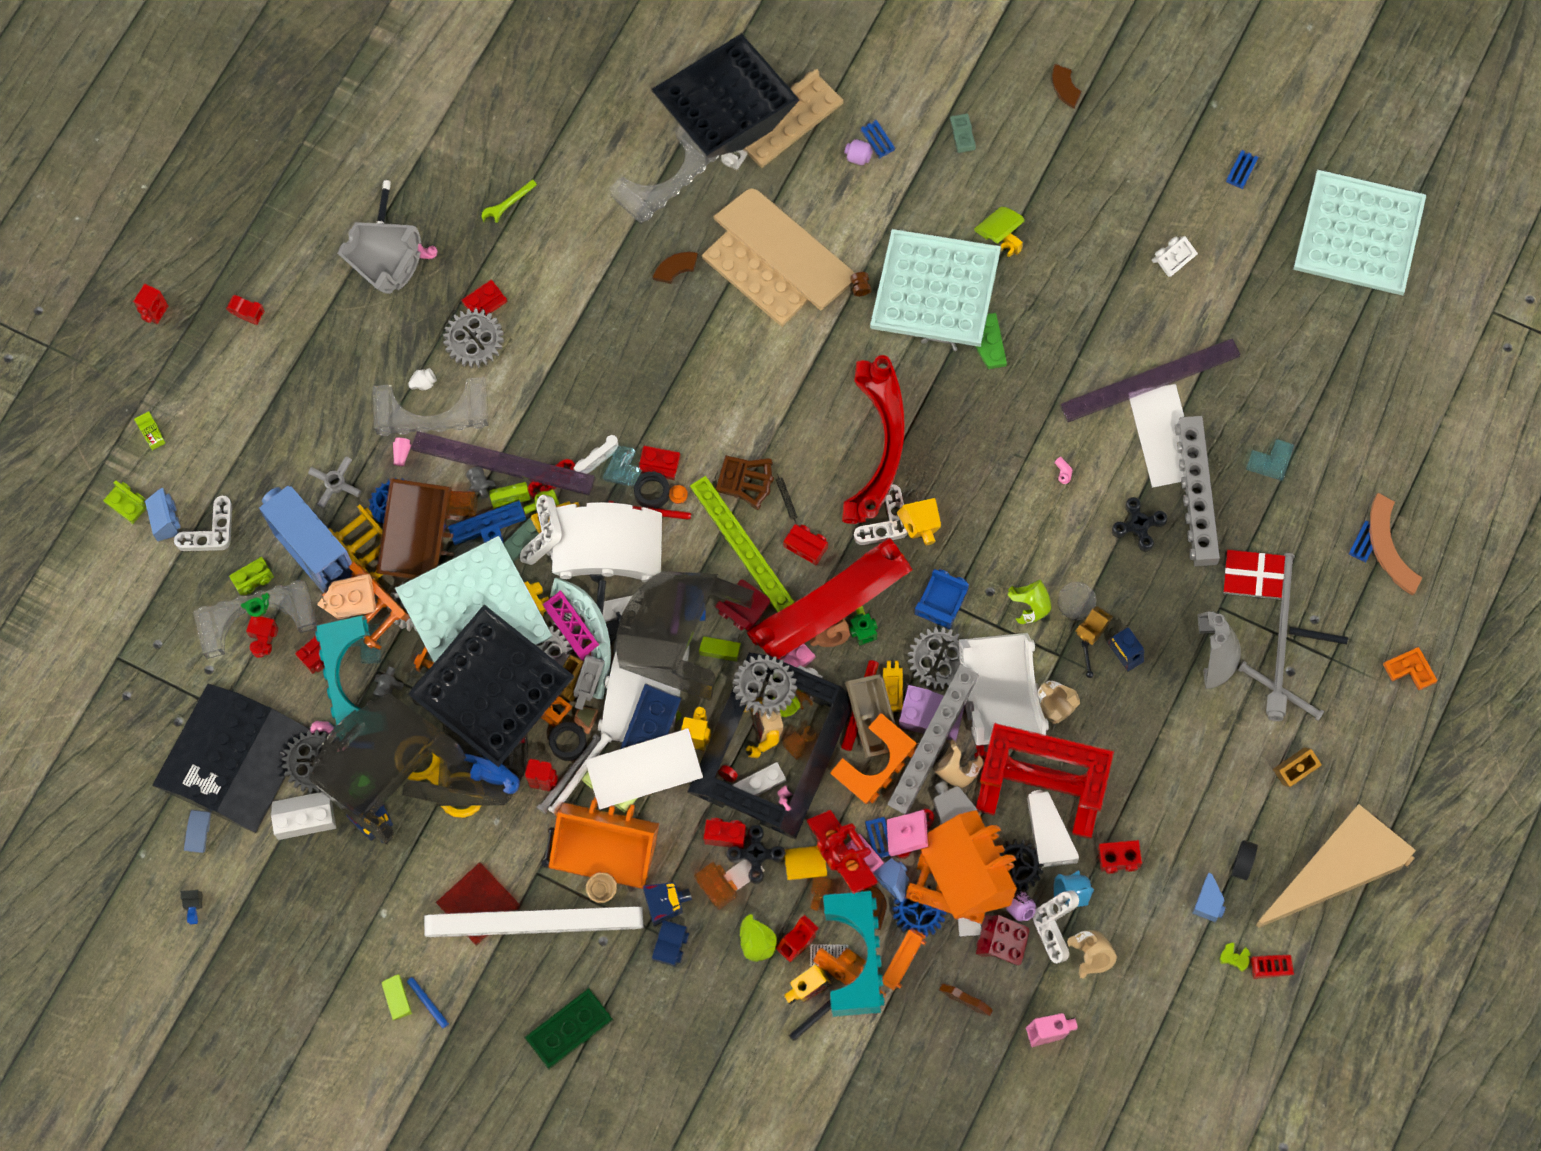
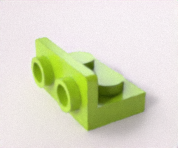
M115 480L113 482L115 485L114 489L103 501L131 524H134L147 509L144 503L145 498L137 492L136 494L130 491L131 488L126 483L122 482L120 484Z
M526 482L490 490L489 494L494 509L517 501L524 502L530 500Z
M263 557L229 575L240 596L251 594L255 588L268 584L274 578Z

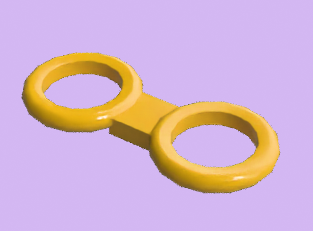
M413 736L401 742L395 752L394 761L396 769L403 777L409 780L421 781L427 779L439 789V803L447 814L453 817L465 818L472 816L481 808L485 797L483 784L480 781L471 779L470 773L459 772L451 774L440 764L441 754L439 747L433 740L425 736ZM415 744H423L429 747L433 754L432 763L429 768L419 773L407 770L402 761L406 749ZM457 781H468L473 784L477 792L473 805L463 810L451 807L446 799L447 790Z

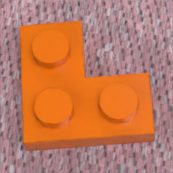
M1419 647L1383 664L1392 681L1410 674L1419 691L1437 682Z

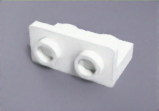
M1185 236L1172 238L1168 242L1169 245L1165 249L1164 247L1159 249L1155 253L1156 256L1152 259L1153 263L1158 262L1168 277L1175 274L1198 254Z

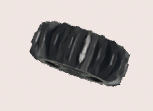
M1013 839V845L1009 841L1005 842V851L999 853V855L1002 857L1011 852H1017L1016 860L1011 863L1015 866L1018 858H1020L1019 863L1022 867L1017 869L1016 874H1014V867L1009 871L1011 872V878L1017 888V892L1021 891V887L1028 891V884L1034 888L1036 885L1034 880L1038 882L1041 880L1039 875H1042L1044 872L1041 869L1044 864H1039V861H1037L1038 855H1035L1037 848L1031 850L1032 843L1024 846L1025 840H1021V843L1017 844V840ZM1023 853L1031 859L1033 866H1030L1029 863L1023 860ZM1028 872L1031 873L1029 877L1023 880H1017L1018 875L1022 873L1027 874Z

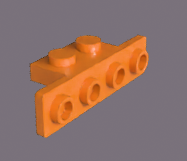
M820 948L813 960L820 968H823L846 986L858 978L866 964V960L849 948H846L837 959Z

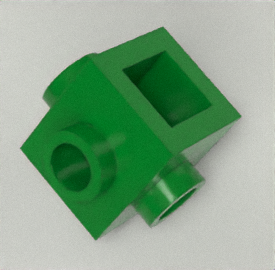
M861 613L851 619L849 631L851 637L856 638L859 646L877 640L876 629H878L875 619H871L869 613L865 615Z

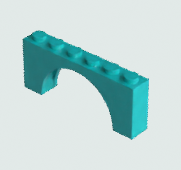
M366 616L318 625L315 636L321 646L319 655L321 661H324V678L328 680L329 688H327V695L332 700L331 714L336 720V736L339 737V740H348L389 731L386 712H370L359 708L346 696L340 682V666L346 651L359 639L370 636Z
M871 891L857 892L855 894L823 895L826 921H838L851 926L862 936L868 949L865 967L858 978L844 988L830 991L832 1015L837 1017L881 1013V1006H885L884 993L880 994L879 988L883 986L882 974H878V967H882L881 955H877L876 948H880L879 936H875V929H879L878 917H874L873 910H877L876 898H872Z

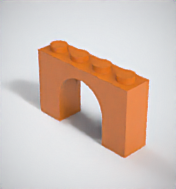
M882 713L879 714L868 728L881 738L889 748L890 760L887 767L879 774L864 775L842 758L830 772L831 775L865 804H869V802L873 804L880 796L878 793L880 789L888 787L893 780L891 776L895 772L899 773L904 768L905 764L903 762L907 757H913L918 746L912 738Z

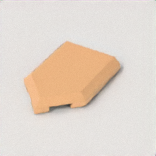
M370 574L332 582L328 588L329 590L317 604L338 620L376 612Z

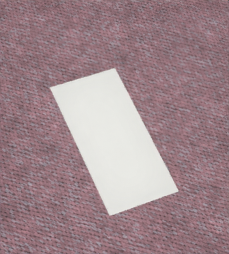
M1176 384L1128 393L1152 487L1181 482V477H1184V474L1179 468V460L1182 458L1181 453L1177 451V442L1180 441L1179 435L1176 436L1175 424H1178L1179 418L1184 417ZM1188 453L1189 457L1195 458L1194 453ZM1190 471L1194 476L1199 475L1197 471Z
M689 729L585 760L599 809L703 778Z

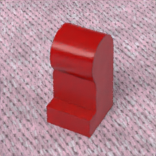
M237 295L232 296L226 307V310L231 314L255 325H258L265 312L260 303L250 302Z

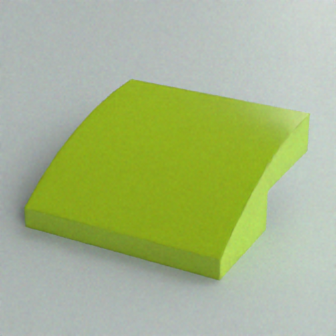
M1000 207L974 228V231L986 240L990 238L998 244L1024 222V218L1009 208Z

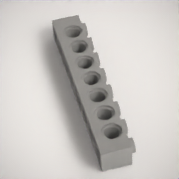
M1180 417L1178 424H1175L1176 436L1179 435L1180 442H1177V451L1181 453L1182 458L1179 460V468L1184 474V477H1181L1182 489L1185 488L1186 495H1183L1184 506H1187L1188 513L1185 514L1186 524L1190 525V531H1188V542H1192L1190 559L1194 560V566L1217 565L1220 557L1203 417ZM1186 436H1193L1194 440H1188ZM1188 453H1194L1197 457L1191 458L1188 456ZM1190 471H1197L1199 475L1194 476ZM1197 488L1201 493H1194L1192 489ZM1200 506L1203 511H1197L1194 507ZM1203 524L1205 529H1199L1196 525ZM1205 542L1207 547H1201L1198 543Z
M960 665L887 804L889 807L905 815L908 814L979 678L978 673Z

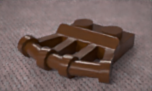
M725 455L716 491L734 496V498H741L750 504L752 508L759 510L760 504L770 495L771 489L769 488L774 481L771 469L773 465L772 459L748 461ZM762 466L764 467L765 474L750 471L748 468ZM745 477L762 480L763 485L759 486L744 482ZM742 489L758 492L759 495L754 500L742 492Z

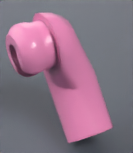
M1059 457L1054 462L1060 469L1058 480L1062 484H1067L1072 477V468L1062 457Z
M315 721L310 727L312 734H315V731L318 730L319 733L326 732L329 736L332 735L334 739L337 738L335 727L330 722Z

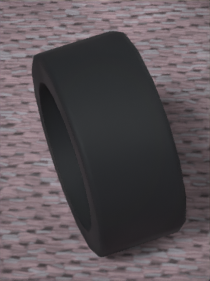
M655 471L646 472L636 479L634 495L639 505L658 509L667 503L670 487L667 479L661 473ZM649 481L659 482L663 487L662 495L655 500H647L641 494V487Z
M563 722L555 726L549 736L550 748L553 754L560 760L573 761L577 759L587 746L584 731L580 726L572 722ZM564 731L576 733L579 737L578 747L572 752L561 751L556 743L560 733Z
M1242 840L1232 870L1233 877L1248 880L1256 857L1257 844Z

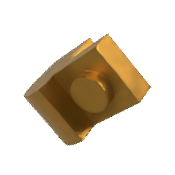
M1098 606L1093 608L1085 622L1078 626L1076 630L1077 635L1093 645L1104 632L1113 616Z

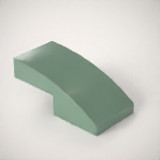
M968 114L951 116L950 121L957 152L962 153L976 150Z

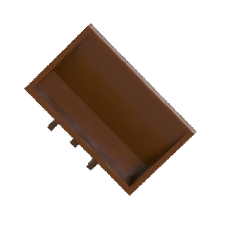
M390 478L377 574L415 579L440 566L442 555L454 556L453 552L443 551L444 538H453L452 533H445L447 519L459 521V517L448 515L451 487Z

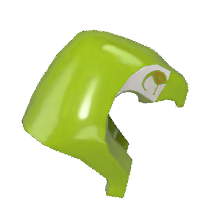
M1041 579L1019 588H1015L1012 585L1008 589L1007 595L1012 601L1027 603L1032 608L1030 610H1023L1021 617L1016 618L1019 624L1036 622L1050 613L1052 609L1051 600Z

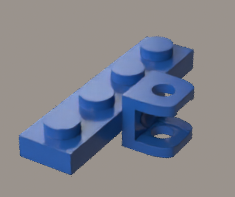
M520 501L450 525L448 529L453 534L452 540L454 545L482 536L484 543L499 536L504 544L500 529L524 521L526 517Z

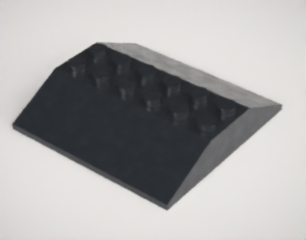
M742 33L651 89L653 94L707 158L745 149L772 132L799 102V98Z
M484 604L408 695L450 731L499 768L575 676Z
M208 683L152 786L256 833L286 778L284 773L288 769H283L282 765L287 764V762L283 761L282 758L288 755L284 750H290L288 743H295L293 737L299 740L301 739L300 733L307 736V732L310 729L264 704L237 692ZM192 765L201 768L198 771V776L201 779H207L210 773L218 776L215 779V783L221 788L217 795L213 792L207 795L202 793L198 785L189 787L182 784Z

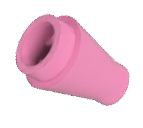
M395 438V442H393V465L405 466V461L411 448L409 439Z

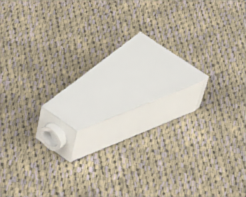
M1043 790L1032 791L1031 794H1028L1027 800L1034 845L1037 848V861H1039V864H1044L1043 867L1078 863V853L1049 792H1043Z

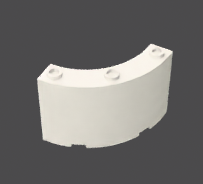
M587 503V507H577L576 504L556 507L562 536L560 541L553 547L552 573L559 575L562 579L590 574H602L606 577L619 575L640 579L644 583H651L653 580L661 578L662 513L644 507L641 510L632 509V505L619 503Z
M1028 633L959 640L960 664L979 674V678L965 703L968 720H972L971 732L976 745L989 744L994 723L1046 735V730L1049 729L1048 720L1043 715L1037 695L1039 685L1035 683L1032 651H1035L1034 640H1031Z
M621 635L619 642L615 641V656L610 676H606L605 680L607 694L603 719L599 720L598 731H601V735L605 733L613 741L623 742L645 683L680 696L681 678L684 677L688 663L689 645ZM676 716L670 728L669 734L674 733Z

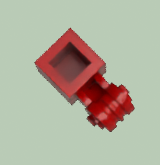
M251 616L246 632L250 638L258 639V641H253L249 647L251 653L256 658H262L265 655L269 656L272 651V644L270 643H272L273 637L275 638L278 634V625L274 619L263 616Z

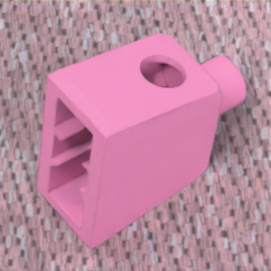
M1064 1014L1034 1019L1026 1027L1031 1047L1064 1039L1069 1034V1031L1077 1029V1023L1075 1018L1066 1019Z

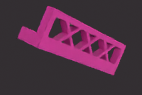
M560 590L543 604L578 657L584 661L586 655H589L588 653L599 646V643L563 592ZM562 599V607L556 608L553 604ZM565 613H572L571 621H565ZM574 626H581L580 634H574ZM583 639H590L592 641L585 648L582 645Z

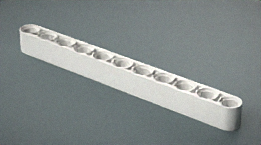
M616 907L424 916L425 937L643 928V908Z

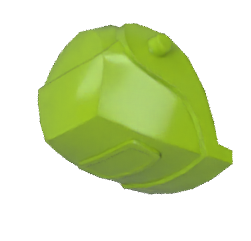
M749 914L745 917L740 926L741 949L745 958L755 962L770 958L775 952V933L766 925L754 920L753 915Z

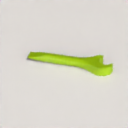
M531 180L501 204L484 209L482 212L483 222H485L487 217L492 216L497 223L502 213L509 206L528 193L537 184Z

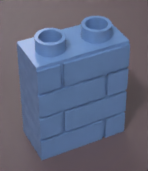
M286 486L283 490L280 487H276L263 497V505L259 509L273 535L323 593L329 590L328 588L332 582L348 579L352 576L351 573L353 571L349 568L352 561L346 549L332 535L292 486Z

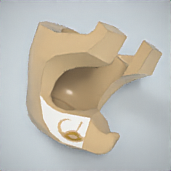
M1055 681L1043 683L1037 691L1043 715L1052 724L1063 721L1080 704L1079 695L1076 690Z
M950 739L948 741L949 748L945 755L935 764L933 771L950 785L963 788L976 778L983 765V759L978 756L976 760L969 761L967 766L960 767L961 749L953 739Z
M1082 931L1070 937L1067 941L1069 947L1073 946L1085 953V963H1082L1079 968L1080 978H1085L1090 973L1105 972L1116 963L1117 956L1112 945L1099 931Z

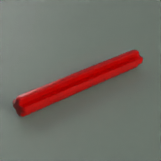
M869 660L864 678L876 675L879 666L877 661ZM853 712L842 743V749L845 751L852 750L858 732Z

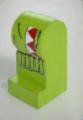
M149 411L134 419L152 451L166 444Z

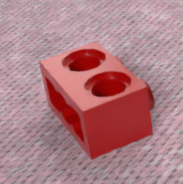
M145 283L133 301L137 308L136 310L141 315V319L147 323L153 322L158 324L169 307L161 291Z
M1139 840L1102 843L1098 846L1101 872L1106 871L1107 874H1113L1123 869H1126V872L1137 871L1142 865ZM1132 853L1135 856V860H1127L1125 854ZM1112 855L1115 858V862H1107L1105 856Z

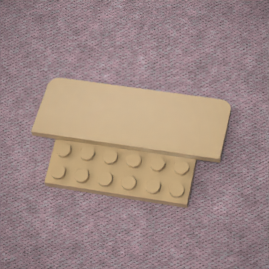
M756 189L746 190L714 216V220L727 231L702 254V259L781 327L808 301L819 310H822L852 284L850 276L854 272Z

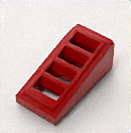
M1291 955L1257 956L1250 959L1253 979L1294 975ZM1283 960H1286L1288 971L1283 970ZM1274 961H1278L1279 971H1276ZM1267 962L1271 964V972H1268ZM1259 963H1263L1264 972H1260Z

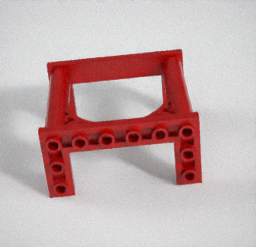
M994 723L980 780L982 784L976 805L977 812L994 816L1003 779L1080 797L1072 835L1091 839L1097 812L1101 811L1114 751ZM1009 749L1087 767L1088 770L1083 775H1076L1013 760L1009 756Z

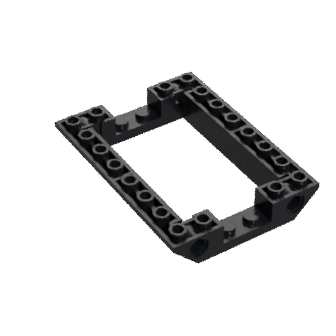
M749 652L746 661L750 663V657L757 660L758 655L765 659L766 655ZM783 662V667L789 665L787 672H794L792 678L796 679L794 686H797V691L813 697L812 702L831 707L789 804L791 810L787 811L781 806L715 778L747 706L746 704L740 706L742 699H735L737 693L733 692V689L699 764L703 778L692 781L687 793L721 808H724L725 805L760 820V825L796 840L851 712L852 705L848 692L841 686ZM767 667L766 682L769 681L770 675H773L774 669L770 670L769 667ZM759 671L754 672L757 676L763 675ZM772 678L774 682L781 683L780 679ZM753 688L748 689V691L751 693L754 690Z

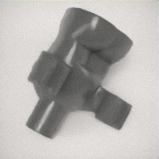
M474 467L467 471L466 477L471 483L469 490H467L469 498L475 497V492H479L481 498L485 499L488 497L487 487L489 490L496 489L494 481L486 480L482 467Z
M388 666L385 674L376 675L374 682L378 684L373 692L374 696L390 701L394 688L402 691L404 683L394 678L395 668Z

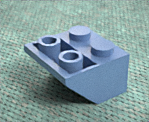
M161 488L145 501L152 533L157 541L175 537L179 533L178 529L181 528L180 521L174 513L177 511L175 502L171 499L170 494H166L165 490Z

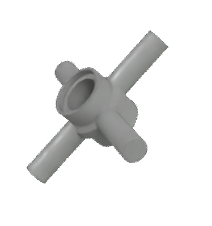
M345 456L338 470L330 471L327 474L313 467L309 469L308 474L323 480L327 488L318 502L320 507L324 508L333 493H340L343 490L356 497L360 496L361 490L345 483L343 477L352 461L351 458ZM333 480H339L337 484H331Z

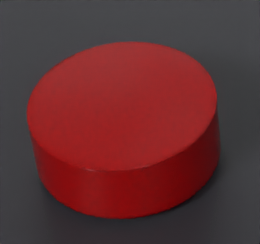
M722 765L718 770V774L731 783L738 777L737 772L727 765Z

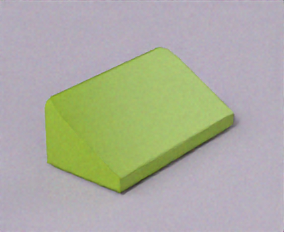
M703 636L699 655L737 662L741 643Z
M398 974L381 982L393 1021L411 1015L412 1011L401 976Z

